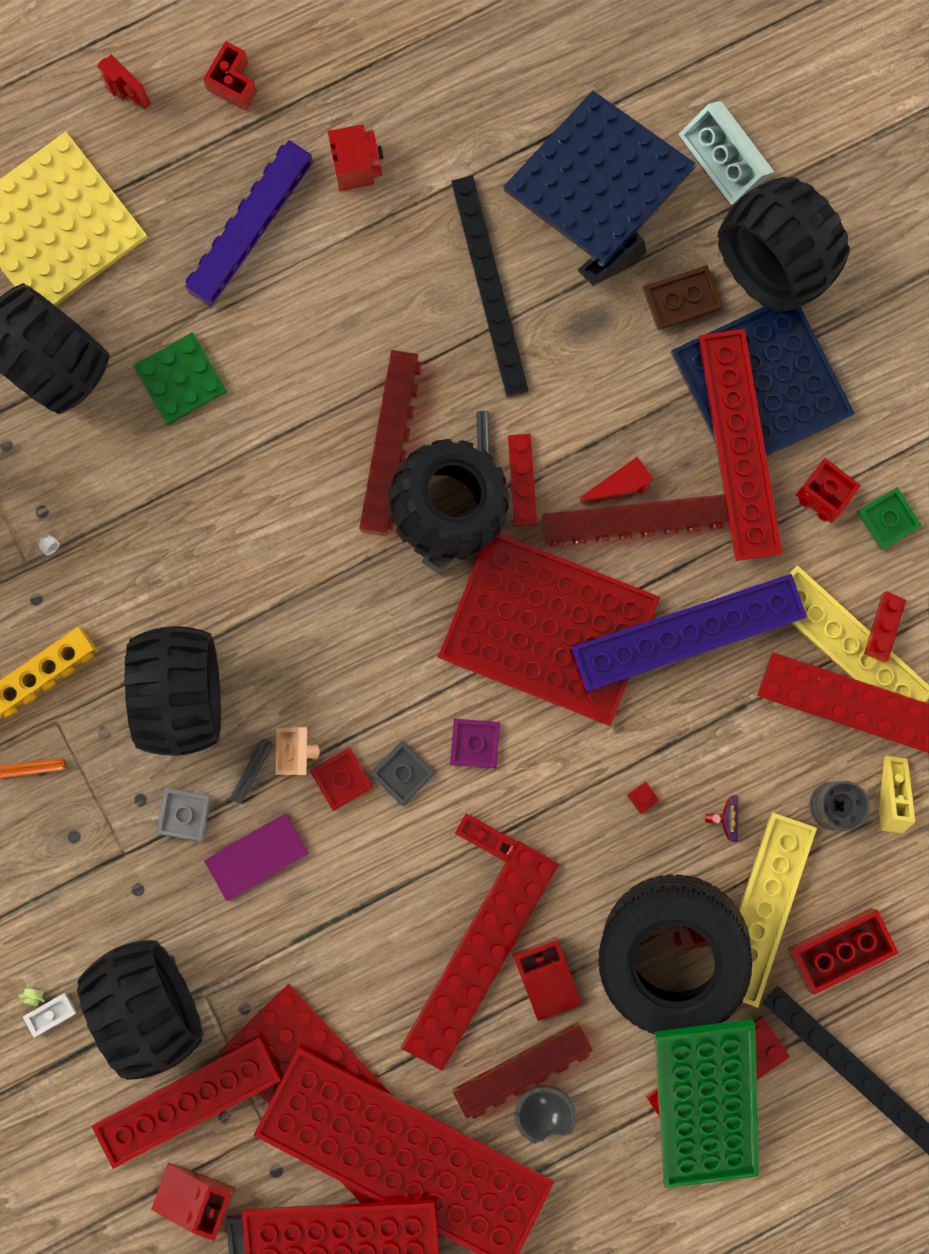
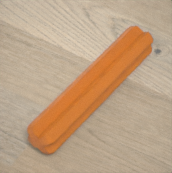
M64 758L1 765L0 778L62 771L66 769V761Z

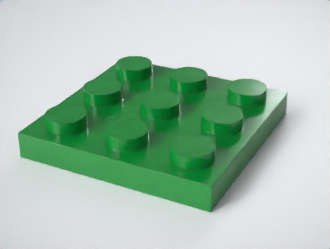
M193 332L133 365L167 425L174 423L227 393L226 388Z

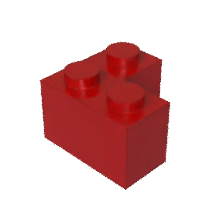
M225 41L203 80L207 91L246 111L257 91L254 81L242 75L248 65L244 50Z

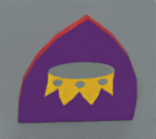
M732 795L728 798L722 814H705L706 823H722L725 835L730 842H738V795Z

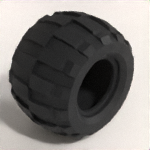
M451 439L436 440L431 445H423L410 453L405 461L400 464L391 481L388 492L390 498L388 508L391 521L397 526L396 533L404 543L408 542L415 548L414 552L423 557L429 555L435 557L436 561L449 562L454 558L463 560L474 556L489 546L500 533L506 521V512L509 509V492L505 488V475L501 467L497 468L492 462L493 457L486 450L481 452L474 448V443L460 440L457 443L452 442ZM445 475L461 481L472 492L477 508L469 515L463 517H451L440 512L433 505L429 497L428 486L431 477Z

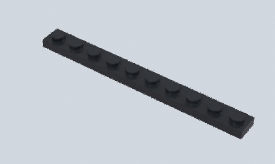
M472 175L451 180L505 395L509 397L528 392L474 177Z
M777 986L762 1004L929 1155V1122L786 992Z

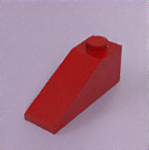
M636 457L582 495L580 501L582 504L633 496L637 492L641 495L651 488L650 483L654 478L640 459Z

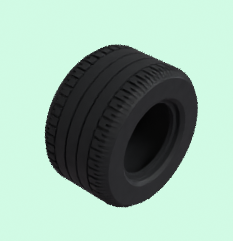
M668 874L666 876H656V878L652 877L638 883L637 886L635 885L630 888L629 892L624 893L615 903V906H613L606 920L598 955L599 973L609 1000L630 1023L652 1034L656 1031L724 1023L741 1005L751 981L752 954L749 931L738 907L735 906V903L730 898L728 899V896L723 891L721 892L716 886H712L711 883L704 882L697 877ZM680 925L699 933L709 944L714 956L713 976L701 986L682 992L663 990L649 983L636 969L635 958L640 943L650 932L663 926Z

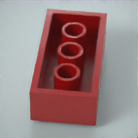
M869 908L787 948L807 991L813 995L899 954L879 911L873 908Z

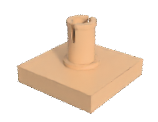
M307 727L276 728V775H306L307 759H317L320 752L318 745H307Z

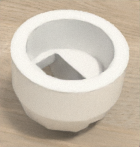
M45 535L38 543L40 550L47 556L53 554L60 545L50 535Z

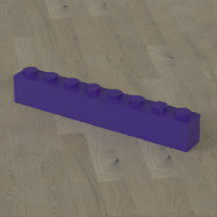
M290 140L285 145L279 147L276 153L277 157L273 163H268L261 180L253 184L249 197L240 202L237 209L238 212L234 218H229L222 235H218L214 239L210 252L202 256L198 269L195 273H190L186 279L185 287L188 292L209 307L213 306L313 164L312 155Z

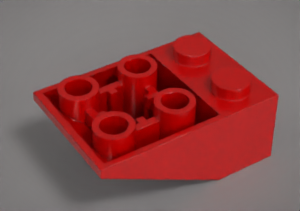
M556 937L513 953L537 1021L582 1004Z
M168 1163L151 1210L191 1233L215 1241L235 1187Z

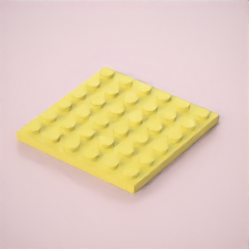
M66 131L0 179V268L15 287L24 283L40 293L55 306L59 305L148 238Z

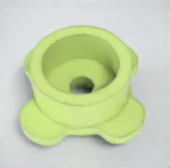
M24 989L23 995H19V998L24 1000L25 1005L38 1006V1003H45V1000L42 998L43 992L39 990Z

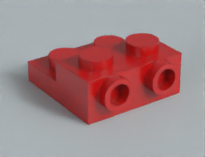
M112 54L107 58H103L98 63L97 68L102 73L100 78L106 84L105 88L113 97L117 95L122 101L128 97L135 106L139 104L144 110L151 105L143 85Z
M824 458L795 496L799 498L798 501L802 506L811 507L816 511L817 517L821 521L832 523L842 513L861 485L828 459Z

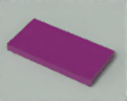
M285 813L205 859L204 862L225 900L228 901L309 853L288 815Z

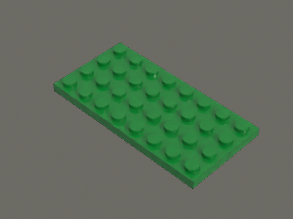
M753 1019L654 1032L662 1172L665 1189L759 1176L756 1036Z

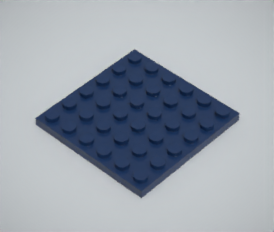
M592 90L503 188L506 193L602 265L606 266L696 166L695 162Z
M762 307L707 333L745 329L766 457L855 414L801 307L782 312ZM696 338L671 350L670 353L715 441L699 340Z

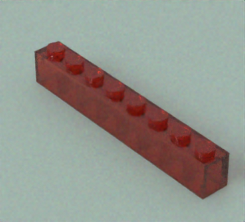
M391 350L359 527L360 532L388 537V531H393L394 523L391 521L388 508L390 502L388 492L397 469L406 459L407 451L403 450L404 441L408 442L411 428H407L408 419L412 420L414 414V406H411L412 397H417L418 384H415L416 375L420 376L422 362H419L418 354Z
M725 494L546 513L542 514L541 520L544 545L550 544V547L564 546V542H573V545L586 544V540L595 539L597 543L609 541L610 537L627 540L632 539V535L641 534L642 538L655 536L657 532H664V535L677 534L678 530L687 529V533L701 531L700 528L709 527L710 530L723 529V525L729 522Z

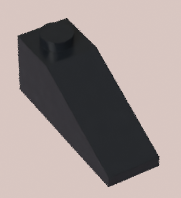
M636 232L606 266L591 257L578 269V272L592 286H595L629 268L646 253L645 241Z

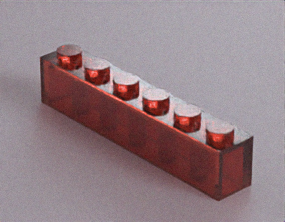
M576 1022L453 1088V1094L466 1119L471 1116L475 1119L485 1113L484 1109L491 1105L495 1108L505 1103L506 1097L512 1094L518 1096L527 1090L526 1087L534 1082L536 1085L541 1084L548 1079L547 1075L555 1071L557 1074L569 1068V1063L575 1060L581 1062L590 1056L589 1053L593 1050L579 1023Z

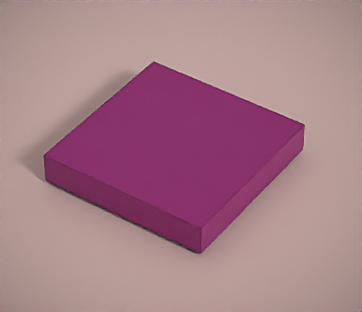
M454 718L450 765L496 769L500 722Z

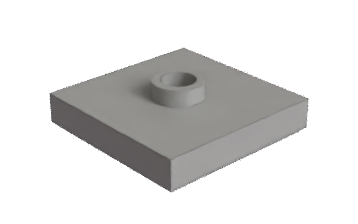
M164 788L156 834L203 842L212 796Z

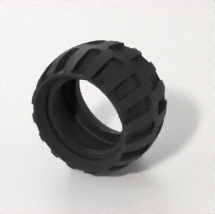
M795 177L776 178L762 183L747 192L729 210L717 234L719 237V251H721L724 258L723 261L732 273L735 281L741 285L751 298L757 300L760 305L765 308L774 309L776 312L799 308L823 294L842 272L850 253L848 234L841 223L838 213L833 210L829 201L823 195L821 196L813 186L808 183L805 184Z
M22 283L10 289L0 297V373L32 399L59 415L77 406L92 393L104 375L110 358L108 351L74 320L30 286Z
M168 626L148 630L129 639L125 656L124 685L128 725L135 747L152 754L180 756L196 753L217 744L221 731V689L217 652L211 633L191 627Z
M156 940L131 942L107 952L91 964L77 981L80 1007L86 1019L88 1029L109 1066L121 1078L136 1080L163 1073L185 1060L203 1040L200 1016L187 984L166 949Z

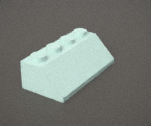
M721 101L708 104L678 134L731 205L735 204L747 192L762 184L774 173L773 169Z

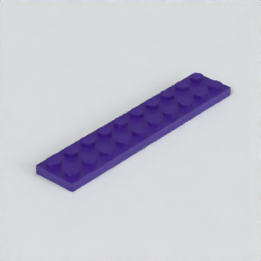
M789 574L571 647L587 692L805 619L807 615L793 576Z

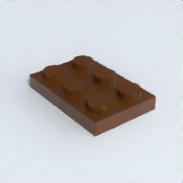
M708 265L643 287L658 331L723 308Z

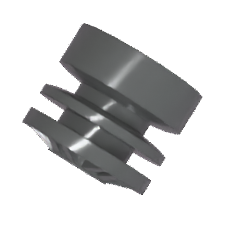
M849 781L823 783L812 793L809 803L810 813L815 822L829 830H854L865 822L870 810L869 798L864 789L856 783ZM834 802H838L836 806L838 810L833 809L835 807Z

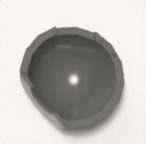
M537 1085L528 1089L518 1100L514 1113L515 1124L521 1135L534 1144L544 1141L545 1138L553 1134L569 1135L573 1132L576 1123L575 1108L569 1096L559 1088L550 1085Z

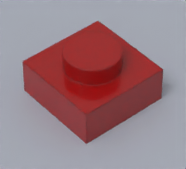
M646 781L627 794V797L640 814L660 801Z

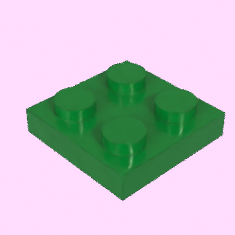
M898 487L857 511L880 550L922 526Z

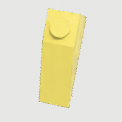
M884 757L879 802L881 831L904 833L915 823L909 765L906 758Z

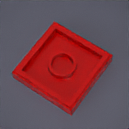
M350 747L310 770L333 811L373 788Z

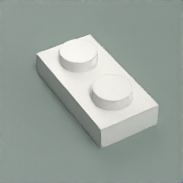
M65 992L23 1016V1019L33 1037H36L78 1012L68 993Z

